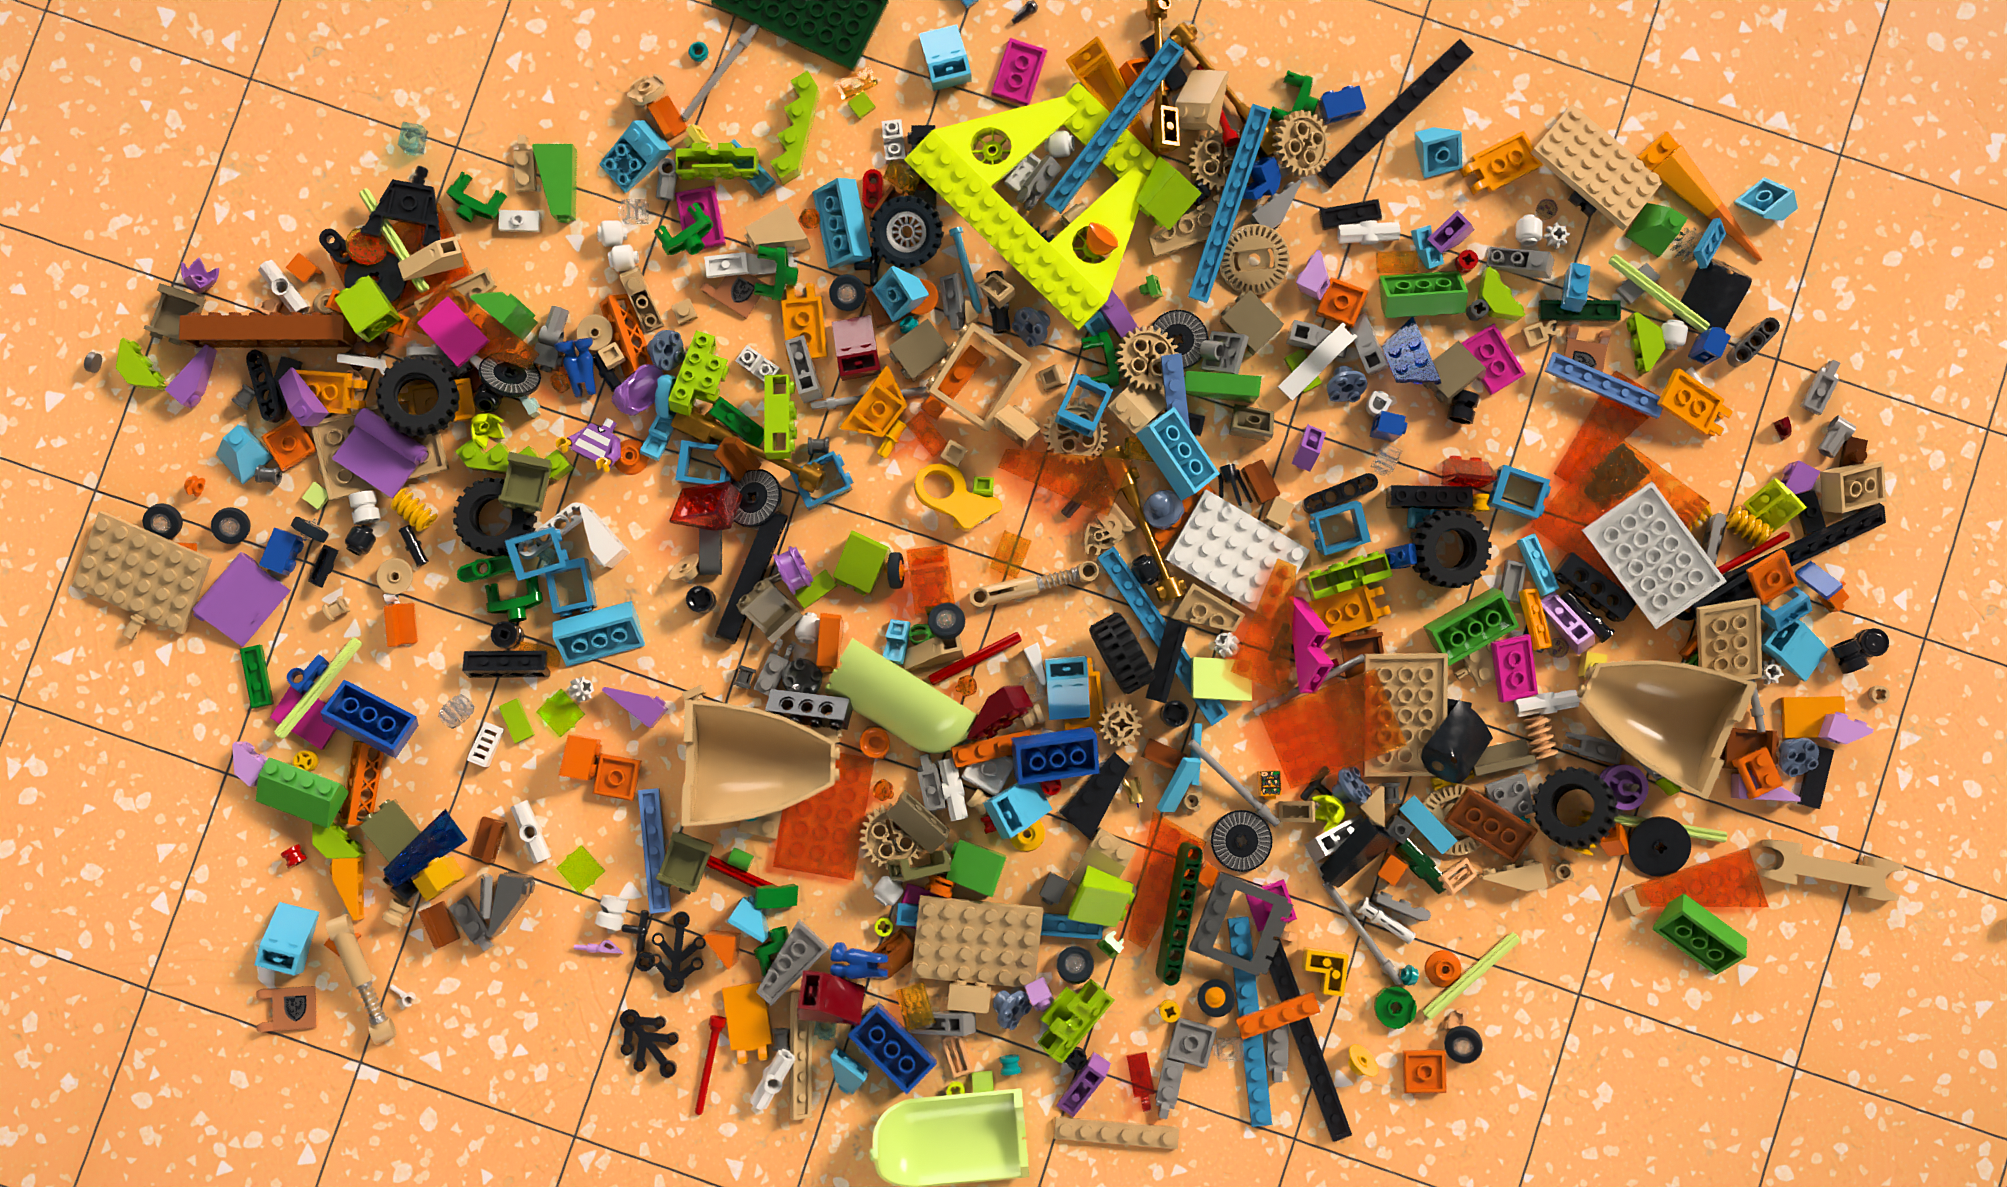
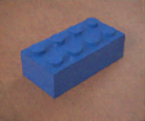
M345 679L320 712L323 722L395 759L419 726L417 716Z
M1092 727L1011 738L1014 777L1019 785L1100 773L1097 734Z
M879 1002L861 1019V1024L855 1025L848 1033V1036L906 1095L937 1063V1060Z

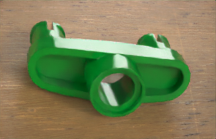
M1288 70L1284 83L1299 87L1300 92L1292 111L1286 112L1272 106L1269 118L1278 122L1284 120V116L1295 111H1311V115H1313L1319 99L1310 96L1313 77L1308 75L1302 76Z
M461 171L455 183L450 185L446 191L448 196L459 205L455 213L470 223L476 215L489 220H495L499 214L498 210L507 196L496 189L488 204L470 197L463 192L473 178Z
M698 203L692 204L696 211L691 206L687 209L695 223L672 238L664 225L659 226L663 232L662 234L658 229H655L654 234L662 243V248L667 255H674L684 250H687L690 255H694L704 248L705 245L701 239L712 229L713 222L708 215L704 214Z
M759 245L757 258L773 260L777 263L775 284L767 285L756 282L754 295L771 297L772 300L780 301L786 285L796 286L799 269L789 266L787 248H771Z
M1104 331L1095 336L1081 338L1083 351L1097 347L1103 348L1108 372L1105 375L1090 377L1091 380L1105 383L1110 388L1118 386L1119 372L1117 370L1119 369L1118 366L1121 365L1115 364L1120 359V357L1115 356V353L1121 350L1114 348L1108 332Z
M508 556L477 559L460 567L457 571V578L465 583L475 582L512 572L514 568ZM486 563L488 569L484 574H482L480 572V567L482 564Z
M538 576L525 579L526 596L500 601L498 584L485 585L488 601L486 603L487 612L507 614L508 622L526 620L525 610L543 602L542 592L539 591Z
M787 926L770 930L771 941L754 949L755 958L759 961L762 976L766 975L767 970L772 965L770 955L779 952L789 936Z

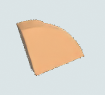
M270 299L259 303L255 309L265 315H269L270 312H280L284 303L279 299Z
M1284 930L1281 938L1296 942L1298 934Z
M1462 1007L1452 1011L1446 1019L1445 1029L1467 1026V1008Z

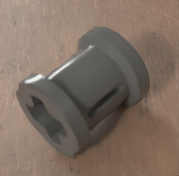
M1482 299L1475 300L1467 307L1466 315L1470 320L1478 321L1488 313V303Z
M243 384L242 390L236 398L233 397L231 400L241 408L248 410V405L256 395L254 389Z
M808 437V455L813 453L828 454L829 437H825V439H812V437Z
M258 465L255 470V481L258 483L264 481L272 482L273 485H279L282 480L280 467L273 469L266 468L264 465Z
M739 665L738 668L740 670L733 684L750 689L752 675L756 673V670Z
M1382 783V786H1384L1385 804L1401 803L1399 799V786H1401V783Z
M790 1028L772 1029L774 1034L772 1051L778 1052V1050L783 1049L790 1051Z

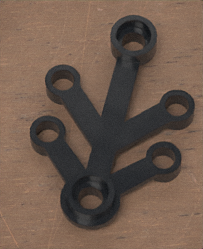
M679 911L673 917V923L676 926L674 950L664 940L662 933L657 932L652 936L653 944L659 946L672 962L671 971L662 962V957L658 953H653L649 958V962L665 977L663 981L664 987L672 993L680 991L684 986V979L695 970H700L703 967L702 958L694 957L691 960V964L679 972L680 963L696 950L703 949L706 945L704 938L698 936L692 944L682 951L684 930L690 922V917L685 911ZM681 916L686 919L685 923L680 924L677 921L678 918ZM657 935L662 937V941L659 943L654 940ZM698 939L704 941L702 946L696 945ZM658 956L660 961L653 963L652 957ZM695 960L701 961V965L699 967H695L693 965V962ZM676 979L678 981V984L676 986H672L670 984V980Z
M628 1009L620 1016V1024L625 1029L621 1053L628 1056L634 1051V1045L632 1044L634 1031L639 1037L636 1061L633 1064L634 1069L637 1072H641L647 1067L645 1060L647 1047L660 1064V1074L665 1078L672 1077L677 1072V1064L673 1060H668L654 1041L675 1045L679 1041L678 1033L646 1032L641 1025L662 1029L666 1025V1018L661 1015L656 1018L643 1017L636 1010ZM628 1016H633V1023L628 1022ZM657 1019H662V1026L657 1025ZM670 1035H674L676 1037L675 1042H671L669 1040ZM625 1045L630 1046V1052L624 1050ZM641 1061L644 1064L643 1068H638L637 1062ZM667 1064L672 1065V1071L666 1070Z

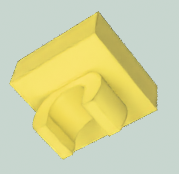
M691 124L686 128L690 136L686 137L683 141L687 147H692V143H706L707 146L711 143L700 126Z

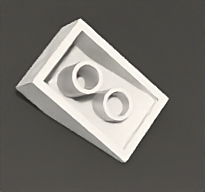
M581 503L579 507L590 549L594 553L592 557L600 566H608L613 569L631 552L591 507Z

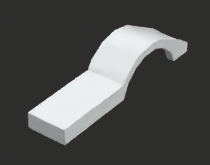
M787 247L789 266L798 268L797 262L794 263L793 260L795 247ZM746 252L704 257L707 278L742 274L776 273L777 263L773 260L757 258L758 254Z
M1344 323L1337 327L1278 386L1291 401L1357 338L1355 334L1352 336L1344 328L1346 326Z
M338 353L337 362L378 368L381 374L385 375L383 371L387 366L384 359L348 353Z

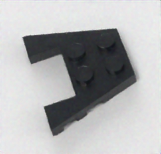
M392 179L380 198L378 206L372 211L365 226L363 225L360 231L364 236L381 238L384 220L390 219L426 226L422 242L423 247L441 240L434 187Z

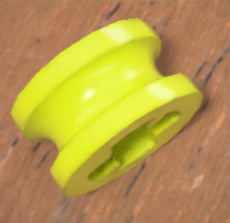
M887 917L879 918L875 923V931L880 936H888L893 930V922ZM882 921L890 925V929L887 928V932H883L882 929L878 928V924L881 925Z
M958 1081L951 1082L947 1087V1095H952L951 1088L954 1087L956 1089V1086L960 1087L959 1092L961 1094H965L964 1085Z

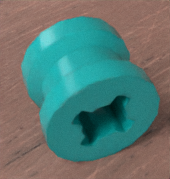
M1018 1054L999 1057V1061L1002 1064L1001 1075L1021 1073V1067L1018 1066V1061L1020 1060Z

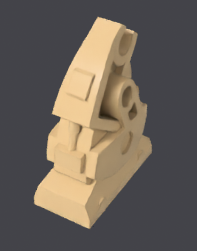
M1111 497L1104 501L1105 509L1096 513L1095 518L1088 523L1085 529V554H1089L1090 547H1095L1097 550L1095 556H1099L1101 549L1111 548L1123 539L1125 533H1131L1136 528ZM1110 540L1108 543L1102 544L1103 541Z

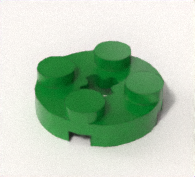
M1390 986L1383 988L1376 996L1374 1011L1382 1024L1392 1029H1400L1414 1020L1417 1005L1413 996L1406 989L1399 986ZM1398 1002L1400 1010L1392 1013L1391 1004Z

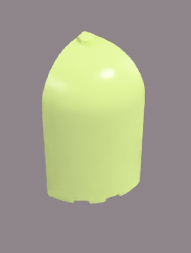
M854 638L851 639L839 660L842 663L840 668L834 669L828 680L831 683L830 685L827 684L825 688L826 694L833 697L849 698L854 711L914 748L926 753L941 754L950 752V748L960 746L968 739L967 735L978 717L976 713Z
M1022 1088L914 1098L901 1101L886 1110L878 1120L873 1134V1148L869 1149L870 1162L874 1161L876 1172L880 1178L890 1184L901 1187H930L1030 1177L1026 1139L1022 1140V1137H1026Z

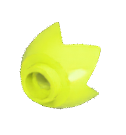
M490 413L475 415L470 423L471 438L482 448L486 449L489 437L505 438L503 429L499 424L504 422V420Z
M1331 795L1312 797L1313 801L1321 804L1315 810V820L1327 822L1324 832L1331 830L1341 823L1346 808L1338 798Z

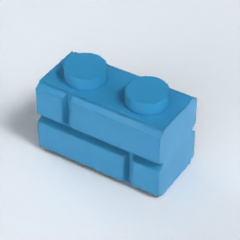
M1574 262L1569 265L1564 276L1561 309L1581 312L1587 302L1591 266Z

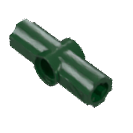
M1408 838L1404 844L1398 843L1394 850L1405 860L1410 870L1421 880L1423 879L1437 894L1446 890L1442 887L1443 881L1439 882L1438 877L1443 873L1427 854L1422 853Z

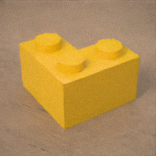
M443 856L429 862V868L427 867L417 873L418 878L413 880V883L427 902L433 900L467 876L453 856L447 858Z
M1304 947L1301 968L1306 971L1321 972L1319 991L1327 995L1344 997L1349 955L1340 951Z

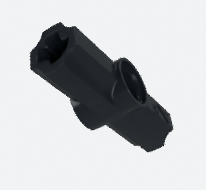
M997 270L986 273V279L992 273H996L998 276L1004 279L1003 271ZM987 296L989 312H991L993 334L1010 332L1009 301L999 309Z

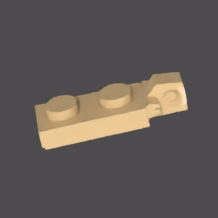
M518 135V146H514L513 151L515 191H537L536 160L532 145L529 146V138L526 135Z

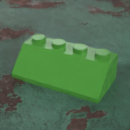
M1459 271L1379 276L1381 308L1385 318L1417 317L1420 315L1436 316L1438 314L1454 315L1466 312L1468 290Z
M503 292L473 294L470 297L522 341L538 324L534 319L536 315L511 293L508 296Z
M1492 587L1423 627L1436 651L1448 654V666L1518 628L1519 624L1504 592Z
M269 757L258 775L256 801L329 829L349 792L341 783Z
M1684 893L1667 904L1652 928L1656 933L1715 975L1747 957V939Z

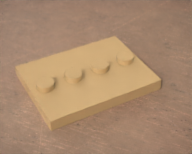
M1752 598L1696 607L1698 667L1727 673L1745 680L1762 678L1760 600Z

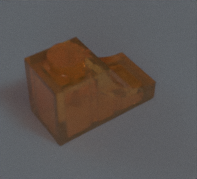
M921 411L906 423V428L932 457H935L948 444Z

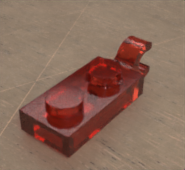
M1147 1052L1126 1055L1134 1098H1141L1143 1112L1151 1111L1149 1095L1155 1093Z

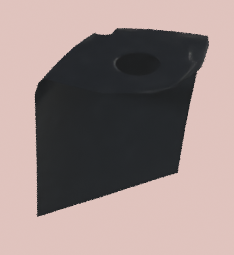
M1712 258L1707 268L1700 269L1699 266L1697 267L1680 302L1710 324L1708 329L1719 327L1726 330L1748 292L1752 278L1741 270ZM1727 269L1733 271L1734 273L1728 274ZM1675 313L1673 314V316L1676 319H1678L1679 321H1683L1685 325L1695 329L1693 326L1688 324L1678 315H1676Z
M1459 700L1425 744L1421 759L1429 773L1441 780L1460 784L1468 777L1493 737L1482 718L1466 703ZM1455 757L1457 759V763H1453L1451 761V758ZM1432 762H1440L1444 766V770L1438 771L1434 769Z

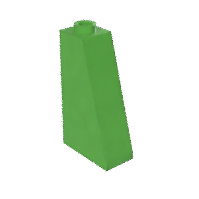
M532 144L551 215L560 223H569L570 220H576L577 149L573 144Z
M1186 371L1184 375L1186 395L1254 404L1260 394L1262 376Z

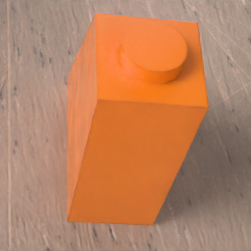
M820 613L817 668L821 669L823 673H832L834 669L837 670L839 667L844 623L842 616L838 614Z

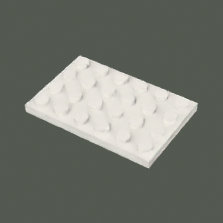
M1652 481L1582 529V532L1655 629H1658L1727 582Z
M1205 489L1165 560L1270 621L1310 550Z

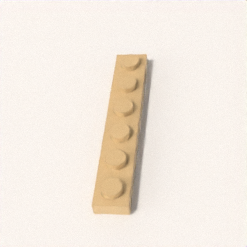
M800 992L790 993V1053L795 1056V1061L790 1068L789 1119L791 1120L812 1118V1021L798 1020L797 1007Z
M1056 1116L1054 1139L1178 1149L1180 1128L1179 1126Z

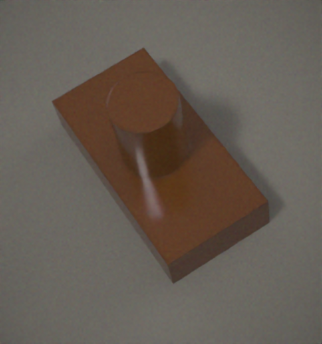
M379 335L370 342L364 339L356 342L353 348L346 353L377 358L389 347ZM350 364V366L358 372L365 367Z
M1851 436L1845 441L1839 467L1863 464L1867 458L1866 448L1868 440Z

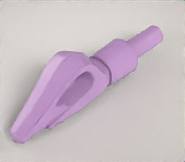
M603 940L599 945L588 943V945H574V950H587V953L624 954L610 940ZM608 943L612 945L614 948H606L605 944Z

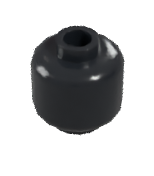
M481 384L475 393L474 404L479 410L492 413L500 407L503 395L497 394L488 389L484 384Z
M366 525L352 527L345 538L346 549L358 556L368 554L376 542V536L372 533L373 529Z
M1143 554L1132 561L1131 572L1140 584L1147 583L1152 585L1159 580L1160 570L1153 556Z

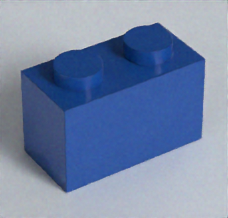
M1349 85L1337 92H1334V90L1327 91L1322 94L1318 102L1325 125L1363 115L1366 110L1360 85L1356 87Z
M1712 327L1697 335L1688 357L1704 365L1721 358L1731 335L1719 327Z
M1381 411L1373 418L1370 437L1394 442L1406 432V416Z
M274 527L259 566L280 574L290 575V572L295 569L296 557L303 549L304 538Z

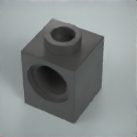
M1392 814L1385 825V829L1394 841L1404 844L1413 831L1414 826L1399 816Z
M1050 872L1039 893L1042 896L1041 900L1049 905H1053V903L1059 904L1069 881Z

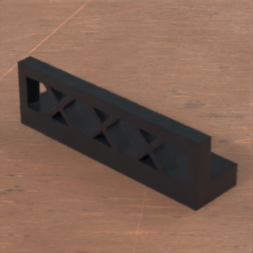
M1747 572L1694 603L1691 607L1690 615L1697 623L1696 607L1756 598Z
M1167 619L1153 668L1155 678L1149 683L1145 698L1167 703L1188 624Z
M464 651L462 671L469 678L550 677L551 672L547 667V651Z

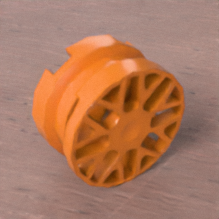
M929 875V883H926L924 889H929L934 894L951 898L953 894L951 891L952 888H955L956 883L947 880L946 877L941 875Z

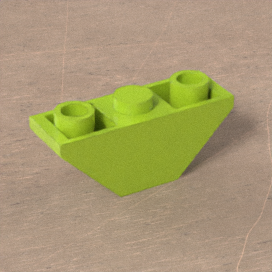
M1490 266L1486 268L1481 274L1478 299L1485 300L1488 303V316L1512 321L1520 320L1526 315L1523 306L1512 297L1510 288L1506 285L1504 286L1501 282L1499 273Z
M1636 312L1627 317L1626 326L1631 334L1630 346L1635 353L1634 366L1640 376L1652 369L1666 347L1662 328Z
M124 337L120 339L116 369L125 381L135 387L165 391L167 387L164 383L166 381L161 373L153 369V362L147 356H143L140 352L142 350L140 345L134 340L131 341Z
M332 822L329 829L312 823V845L327 859L357 858L366 854L362 850L363 846L357 840H352L348 836V831L342 826H337Z

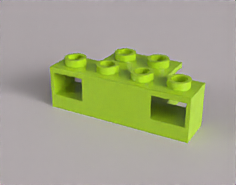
M732 142L718 143V150L711 149V147L707 149L706 143H692V148H676V173L683 180H693L694 177H702L704 180H713L714 177L732 180L734 177H741L748 180L753 179V175L759 176V152L756 148H736ZM729 160H733L738 166L737 160H754V169H736ZM683 161H700V164H692L693 169H682Z
M696 330L668 399L670 411L690 416L696 399L714 404L719 397L720 389H718L720 380L725 382L729 367L726 366L728 359L714 355L717 348L715 336Z
M789 374L765 375L764 454L766 459H791V452H795L794 439H797V427H795L794 420H797V408H795V402L791 401V394H795V383L791 381ZM775 384H786V394H775ZM777 433H786V450L775 451Z
M1376 551L1367 554L1365 559L1361 555L1348 560V564H1344V561L1328 566L1329 570L1321 572V569L1309 572L1310 576L1306 577L1305 581L1311 600L1315 601L1377 582L1393 575L1386 553L1379 555V552ZM1380 558L1384 570L1367 575L1363 563ZM1325 575L1328 588L1314 591L1311 579Z
M1091 978L1078 994L1065 987L1039 1018L1050 1027L1044 1032L1037 1043L1053 1059L1062 1064L1115 999Z

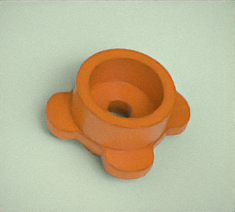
M193 475L185 481L184 489L188 495L194 494L195 497H199L204 490L206 481L204 478L199 479Z

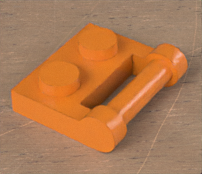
M1762 747L1732 760L1748 791L1746 794L1749 800L1783 786V782L1767 747ZM1746 762H1748L1759 788H1755L1745 766Z

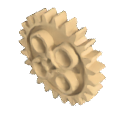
M1311 111L1291 112L1289 115L1284 116V120L1279 121L1280 126L1275 128L1278 134L1273 136L1277 140V143L1272 144V146L1277 147L1274 155L1279 154L1280 157L1277 159V162L1282 161L1281 168H1288L1287 173H1293L1294 177L1315 175V173L1321 171V167L1326 166L1324 161L1330 159L1326 155V153L1332 151L1327 148L1328 145L1332 144L1331 141L1327 140V137L1331 134L1325 133L1328 126L1322 127L1323 119L1317 120V114L1311 115Z
M1218 130L1214 131L1213 135L1210 131H1207L1206 137L1201 134L1199 138L1201 142L1195 140L1194 146L1196 148L1191 147L1190 152L1194 155H1189L1188 158L1189 161H1192L1188 167L1194 169L1191 172V176L1197 175L1195 182L1202 181L1205 186H1209V191L1216 188V194L1219 193L1220 189H1224L1228 177L1225 169L1231 168L1234 156L1229 155L1227 150L1233 149L1236 151L1239 144L1238 142L1232 147H1225L1222 140L1223 131L1219 133ZM1221 144H1223L1224 152L1222 162L1224 163L1221 168V178H1218V170L1220 161L1218 159L1221 154ZM1214 147L1217 152L1214 154L1209 153L1207 148ZM1211 166L1214 168L1215 172L1208 173L1205 170V167Z
M1143 325L1140 331L1135 327L1133 333L1129 331L1126 333V337L1121 338L1120 341L1123 344L1117 345V348L1121 350L1115 353V356L1120 357L1115 364L1121 365L1117 371H1124L1125 374L1122 376V379L1128 377V385L1134 382L1135 389L1141 385L1142 391L1147 390L1148 386L1150 391H1153L1155 387L1159 390L1164 385L1160 356L1177 354L1174 350L1178 346L1171 345V342L1174 340L1173 338L1166 339L1167 332L1163 335L1160 334L1161 328L1154 332L1153 326L1146 330L1145 325ZM1136 343L1142 346V351L1136 348ZM1155 346L1161 349L1162 354H1158L1155 351ZM1134 363H1138L1140 365V371L1134 368ZM1153 366L1159 368L1160 374L1154 372Z
M1075 400L1073 406H1070L1068 403L1065 410L1093 422L1099 409L1093 412L1091 411L1092 404L1086 408L1085 401L1082 402L1081 406H1078ZM1053 409L1052 414L1054 417L1047 416L1050 424H1044V427L1049 430L1043 432L1044 436H1048L1044 443H1050L1047 451L1054 450L1052 457L1059 455V462L1066 459L1067 466L1070 461H1073L1075 467L1078 461H1081L1084 466L1085 459L1093 462L1092 455L1099 457L1097 450L1103 451L1104 447L1101 443H1107L1108 441L1103 438V436L1108 435V431L1103 430L1107 427V423H1101L1104 416L1101 417L1092 436L1093 443L1085 445L1082 441L1085 435L1079 433L1078 438H1075V435H1070L1063 439H1058V436L1072 434L1073 430L1070 428L1066 431L1058 429L1057 425L1059 423L1055 422L1058 412ZM1071 441L1074 444V448L1072 450H1065L1063 443Z
M889 803L888 809L881 805V812L874 809V817L868 814L867 817L870 822H863L862 824L867 828L860 830L861 833L865 834V837L860 838V841L866 842L861 849H868L865 856H873L871 863L878 860V867L883 863L886 864V870H888V860L908 859L909 864L912 865L911 858H919L916 851L923 852V849L919 846L920 844L903 829L895 828L894 821L886 815L887 811L892 807V803ZM886 819L890 821L893 833L898 834L896 842L900 849V854H897L893 840H888L890 831L886 824ZM875 826H884L885 834L883 836L876 835L874 832ZM904 837L910 838L912 841L911 847L903 848L900 844L901 839ZM888 844L892 847L893 851L890 855H884L881 852L883 845Z

